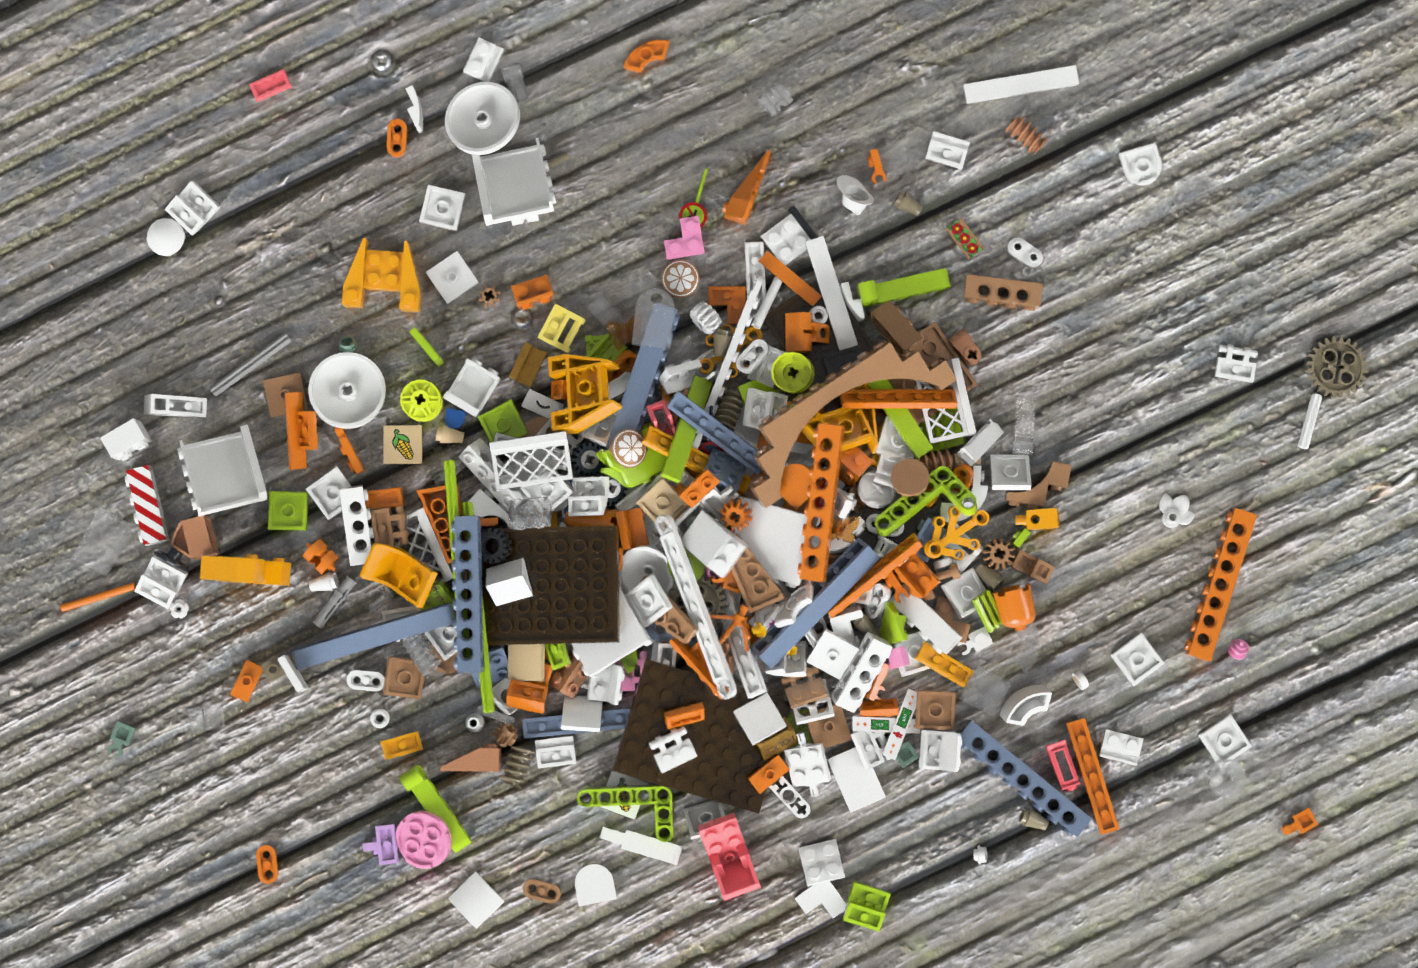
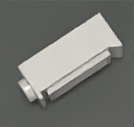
M990 419L956 455L971 467L1004 432L997 423Z

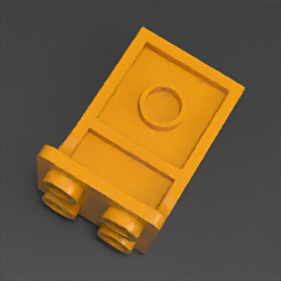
M374 543L361 570L360 577L381 583L396 591L416 607L423 608L438 573L403 548Z

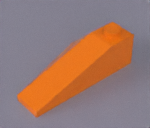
M767 150L731 196L730 201L725 202L722 210L725 213V219L746 226L768 165L771 151Z

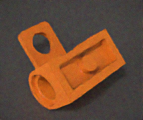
M810 312L785 313L786 352H812V342L829 343V325L812 322V313ZM821 328L825 331L824 338L820 335Z

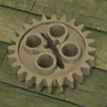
M1333 336L1330 342L1327 338L1323 339L1324 345L1318 342V349L1315 347L1311 348L1314 354L1307 355L1311 361L1305 363L1310 366L1305 372L1311 373V376L1307 378V380H1314L1311 386H1319L1316 392L1324 390L1323 396H1327L1330 393L1331 398H1335L1337 393L1339 398H1343V392L1346 396H1350V390L1355 393L1357 392L1356 386H1363L1360 380L1364 381L1367 379L1363 376V373L1369 372V370L1364 369V366L1368 365L1369 362H1363L1367 355H1360L1363 348L1356 349L1357 342L1350 345V338L1343 342V336H1340L1338 341ZM1325 352L1332 354V361L1325 359ZM1345 354L1351 357L1352 361L1350 364L1344 362ZM1337 364V366L1341 368L1337 372L1336 368L1333 367V365ZM1323 371L1329 372V380H1325L1322 377ZM1343 373L1349 376L1348 383L1342 381L1341 375ZM1335 375L1337 381L1336 384L1333 383Z
M702 576L697 581L699 589L704 591L702 597L706 607L713 606V609L708 612L709 615H726V612L723 610V608H727L726 603L723 602L726 600V597L722 595L724 593L722 588L718 589V583L713 584V581L710 579L706 582L705 576ZM673 584L675 590H670L669 594L671 595L670 598L678 606L679 602L683 599L678 586ZM685 605L678 606L689 618ZM711 619L714 628H718L717 621L723 622L722 619Z

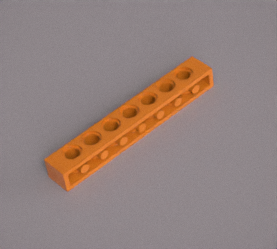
M819 423V426L815 427L814 438L817 439L816 447L813 446L812 449L814 466L810 467L809 472L812 483L808 485L807 497H810L809 505L805 507L807 523L803 525L802 536H805L804 544L801 543L800 555L803 556L802 563L798 564L797 574L803 580L826 582L845 426ZM827 438L832 441V447L828 450L823 447V442ZM823 458H827L830 462L827 469L821 467V460ZM822 477L827 480V486L823 489L818 485V481ZM818 497H822L825 500V505L822 508L816 505ZM816 516L821 517L823 521L820 527H816L813 523ZM813 536H818L820 539V544L817 547L811 543ZM811 555L816 556L818 559L816 566H812L809 563Z
M1233 508L1226 515L1225 522L1228 523L1226 529L1221 531L1219 540H1222L1220 548L1217 547L1214 553L1215 564L1214 566L1211 565L1208 572L1209 582L1204 585L1202 590L1204 598L1202 602H1199L1196 609L1198 617L1196 621L1193 620L1190 631H1192L1191 639H1187L1184 647L1187 650L1186 655L1211 662L1257 518L1256 514ZM1235 524H1238L1241 527V533L1239 535L1233 532V526ZM1229 542L1233 543L1236 547L1233 553L1227 550ZM1224 560L1230 564L1228 571H1224L1221 568V563ZM1217 579H1221L1224 582V587L1221 590L1215 586ZM1212 597L1218 600V605L1215 608L1209 604ZM1206 615L1212 618L1210 626L1204 624L1203 620ZM1201 633L1207 639L1203 645L1198 642V636Z

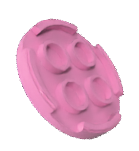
M413 812L401 820L396 830L397 847H399L405 861L414 867L421 869L435 867L442 863L450 853L452 845L450 830L447 824L432 812Z

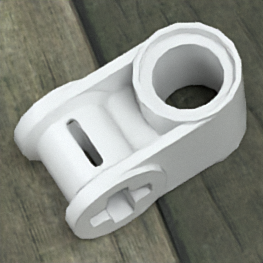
M878 535V541L873 551L878 557L882 558L898 544Z

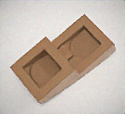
M1017 549L1015 558L1012 560L1013 564L1010 565V567L1045 584L1048 583L1055 568Z

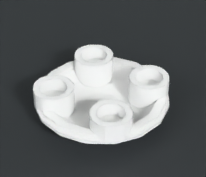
M169 218L156 220L147 231L149 247L153 252L164 256H171L179 251L186 238L181 225Z

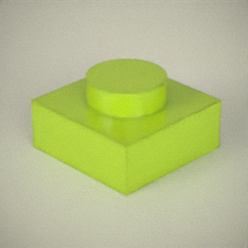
M1026 528L1022 531L1018 529L1012 536L1014 541L1011 544L1018 549L1031 532Z

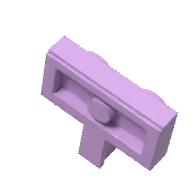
M395 824L375 826L376 837H372V842L362 844L363 851L373 850L374 855L379 856V865L399 863Z

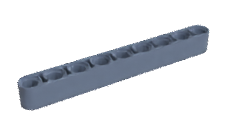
M448 602L292 649L290 652L296 669H303L451 625L454 618H456L452 603Z

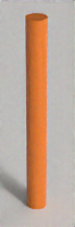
M132 582L60 604V609L64 612L135 590L136 585Z

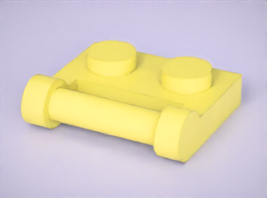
M555 304L538 338L568 354L573 339L580 326L584 325L586 320ZM569 319H572L574 323L562 344L558 340Z

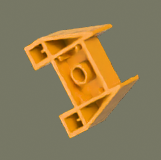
M363 238L343 285L342 305L348 308L364 309L365 290L400 292L399 309L401 311L421 312L422 291L410 244L404 241L403 252L368 250L369 241Z
M562 354L548 357L549 376L555 380H566L568 409L551 412L552 431L555 433L566 432L567 435L580 433L622 409L621 404L613 399L609 400L607 373L608 371L620 369V366L608 359Z
M865 383V384H863V385L857 386V387L852 388V389H870V388H869L868 384ZM839 408L822 415L818 411L801 431L816 447L817 439L814 438L815 427H818L819 423L845 426L842 452L867 443L871 453L875 454L878 447L875 408ZM829 438L825 439L823 447L826 450L830 449L832 441Z
M246 554V558L202 556L200 579L290 586L291 563L284 562V558H273V561H265L264 559H257L258 555Z

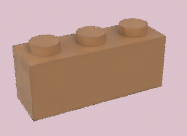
M889 300L871 311L872 324L888 342H891L899 355L907 350L920 352L924 349L922 333L913 328L912 322L908 318L905 319L897 305L894 306Z

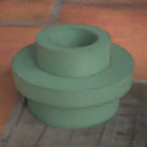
M352 336L342 337L338 344L341 352H353L358 347L357 341Z

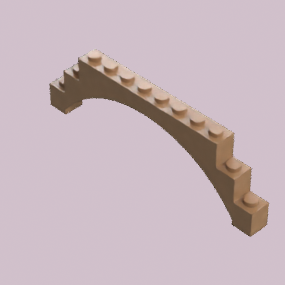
M880 341L873 346L874 349L871 351H865L858 355V359L853 363L848 362L841 367L842 370L835 374L834 372L828 375L823 383H817L810 387V391L805 395L800 394L793 399L794 402L787 406L786 404L777 410L778 413L772 417L769 415L763 418L758 428L769 446L767 447L766 445L758 449L757 454L753 457L765 476L757 477L753 480L754 484L749 486L761 506L767 508L782 498L780 495L781 478L791 448L809 420L831 400L857 386L885 379L924 381L933 384L935 389L943 390L957 380L946 360L934 359L928 363L929 367H927L918 351L907 350L900 355V358L891 342Z

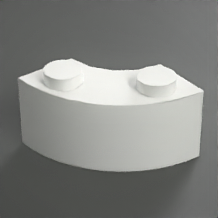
M1044 685L1022 688L1009 697L999 715L1006 723L1024 726L1032 714L1039 711H1047L1052 692Z

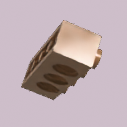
M967 274L965 276L963 299L967 300V303L978 304V301L986 302L987 306L1004 304L1005 308L1016 309V306L1024 307L1026 311H1035V308L1038 309L1041 305L1043 284ZM979 287H986L988 295H981L978 291ZM999 289L1007 291L1006 298L998 296L997 292ZM1018 291H1023L1026 294L1025 300L1017 298Z

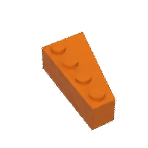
M446 485L416 490L429 517L432 529L438 538V543L446 562L452 564ZM457 485L459 516H463L459 485ZM464 532L462 533V539H463V541H465V534H464ZM466 550L463 552L464 561H467Z

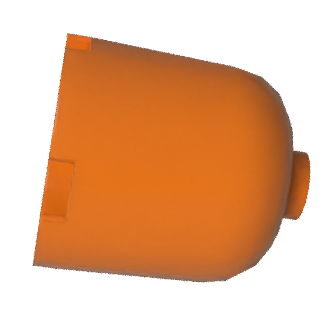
M1019 584L1001 588V593L993 592L1000 621L1004 626L1020 631L1026 629V625L1034 621L1036 610L1031 584H1025L1024 588H1020Z

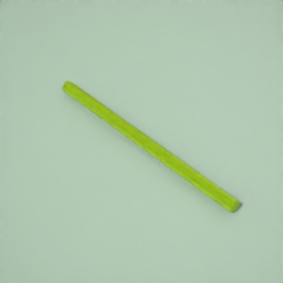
M445 460L444 473L451 557L453 561L455 560V552L452 551V540H455V532H452L451 523L455 521L454 516H459L455 461ZM453 571V579H456V571ZM464 590V592H463V598H464L465 600H466V590ZM465 609L463 616L468 620L467 609ZM466 628L463 633L464 637L470 639L469 628ZM469 647L464 650V656L468 659L471 658V649Z
M463 502L461 504L462 515L474 516L473 503ZM464 531L465 541H468L471 537L470 532ZM466 550L468 561L471 557V553L469 550ZM468 570V572H469V579H470V578H471V572H470V570ZM482 596L484 672H479L483 712L491 713L495 709Z

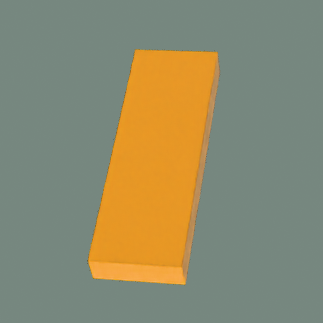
M926 641L922 642L914 659L962 688L965 687L973 672L972 669L943 652L939 654Z

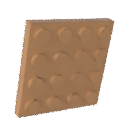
M936 322L920 331L924 337V349L919 354L927 366L934 359L950 361L951 359L959 358L966 391L969 392L978 385ZM888 379L894 389H917L916 381L913 379ZM947 386V387L944 388V389H953V388H952L951 386ZM907 408L918 425L925 421L922 408ZM930 408L927 412L928 417L937 413L938 410Z

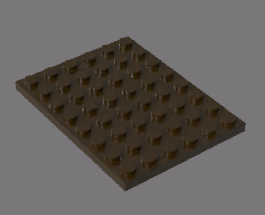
M618 525L500 529L505 531V534L509 535L508 540L512 541V544H509V547H512V550L508 551L510 555L506 556V560L501 561V563H486L482 560V596L488 646L620 643ZM495 538L488 541V551L490 553L498 551L499 542ZM524 558L533 596L496 606L486 588L487 568ZM467 569V580H469V572H468V569ZM467 589V600L471 598V591ZM467 608L468 619H470L472 616V611L469 608ZM469 628V637L471 638L473 633Z
M645 659L612 771L759 813L766 790L759 794L747 778L771 758L766 761L763 760L760 749L756 744H751L733 711L762 696L763 693L753 698H748L745 688L736 686L737 692L734 697L720 699L713 694L711 688L699 678L698 674ZM769 695L781 717L788 719L791 709L789 701ZM702 702L705 719L683 725L687 734L680 736L682 741L687 738L690 739L697 757L661 773L654 758V754L660 752L658 747L651 750L649 743L654 741L656 737L671 733V730L675 729L667 730L665 712ZM674 740L666 743L665 747H671L676 743Z

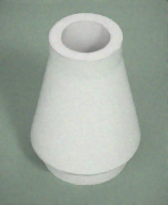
M328 572L313 580H309V588L312 592L334 591L335 588L339 587L336 573Z
M473 713L466 718L465 724L469 731L479 732L483 729L485 721L480 714ZM473 719L477 721V725L474 727L471 725Z

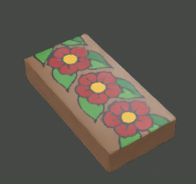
M962 218L946 229L968 260L984 249Z

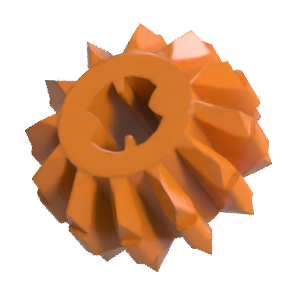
M733 498L730 500V504L725 502L723 504L724 508L720 510V513L723 515L720 517V521H726L724 527L731 525V531H734L735 527H737L738 531H742L743 526L747 528L749 526L748 521L753 519L749 515L752 513V509H746L749 505L748 502L742 505V499L740 498L737 503ZM736 512V514H740L739 518H737L735 515L733 516V513Z

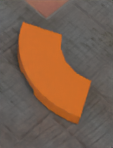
M651 40L640 45L629 54L623 69L642 73L644 67L650 62L665 60L670 41Z

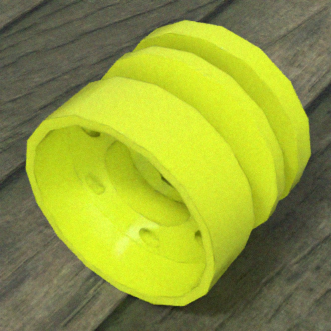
M787 352L780 355L773 363L771 370L772 379L776 386L783 391L793 394L801 393L808 389L813 383L815 375L814 366L811 361L804 355L796 352ZM793 368L794 370L799 371V373L796 374V378L789 375L790 373H792Z
M415 380L404 387L400 403L403 411L411 419L417 422H429L440 414L443 408V397L433 383L427 380ZM421 395H423L426 401L421 402V405H419L416 399L421 398Z

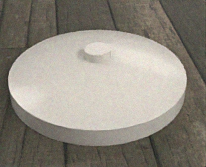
M478 82L465 87L451 100L445 114V128L451 141L460 150L474 155L489 154L504 147L515 135L520 122V109L516 99L507 88L494 82Z
M343 352L324 359L315 368L309 381L308 392L314 411L324 422L337 428L351 429L367 424L378 415L385 401L386 385L380 369L373 361L357 353Z

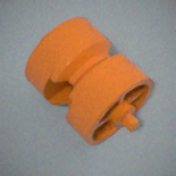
M318 539L313 544L309 542L306 544L308 550L304 553L303 557L310 564L314 563V568L321 575H324L329 570H336L334 566L340 557L333 550L328 551V546L321 539Z

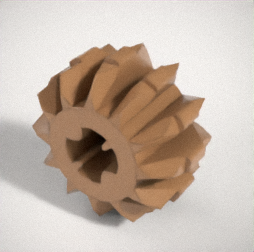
M995 538L992 539L993 546L986 543V547L990 550H983L982 552L988 554V557L983 558L984 561L991 560L988 567L995 563V570L999 569V565L1005 570V562L1008 565L1013 564L1008 558H1015L1014 554L1009 553L1014 551L1015 548H1007L1010 545V541L1003 545V538L999 539L998 544ZM996 549L1003 551L1002 559L994 556V553H997Z

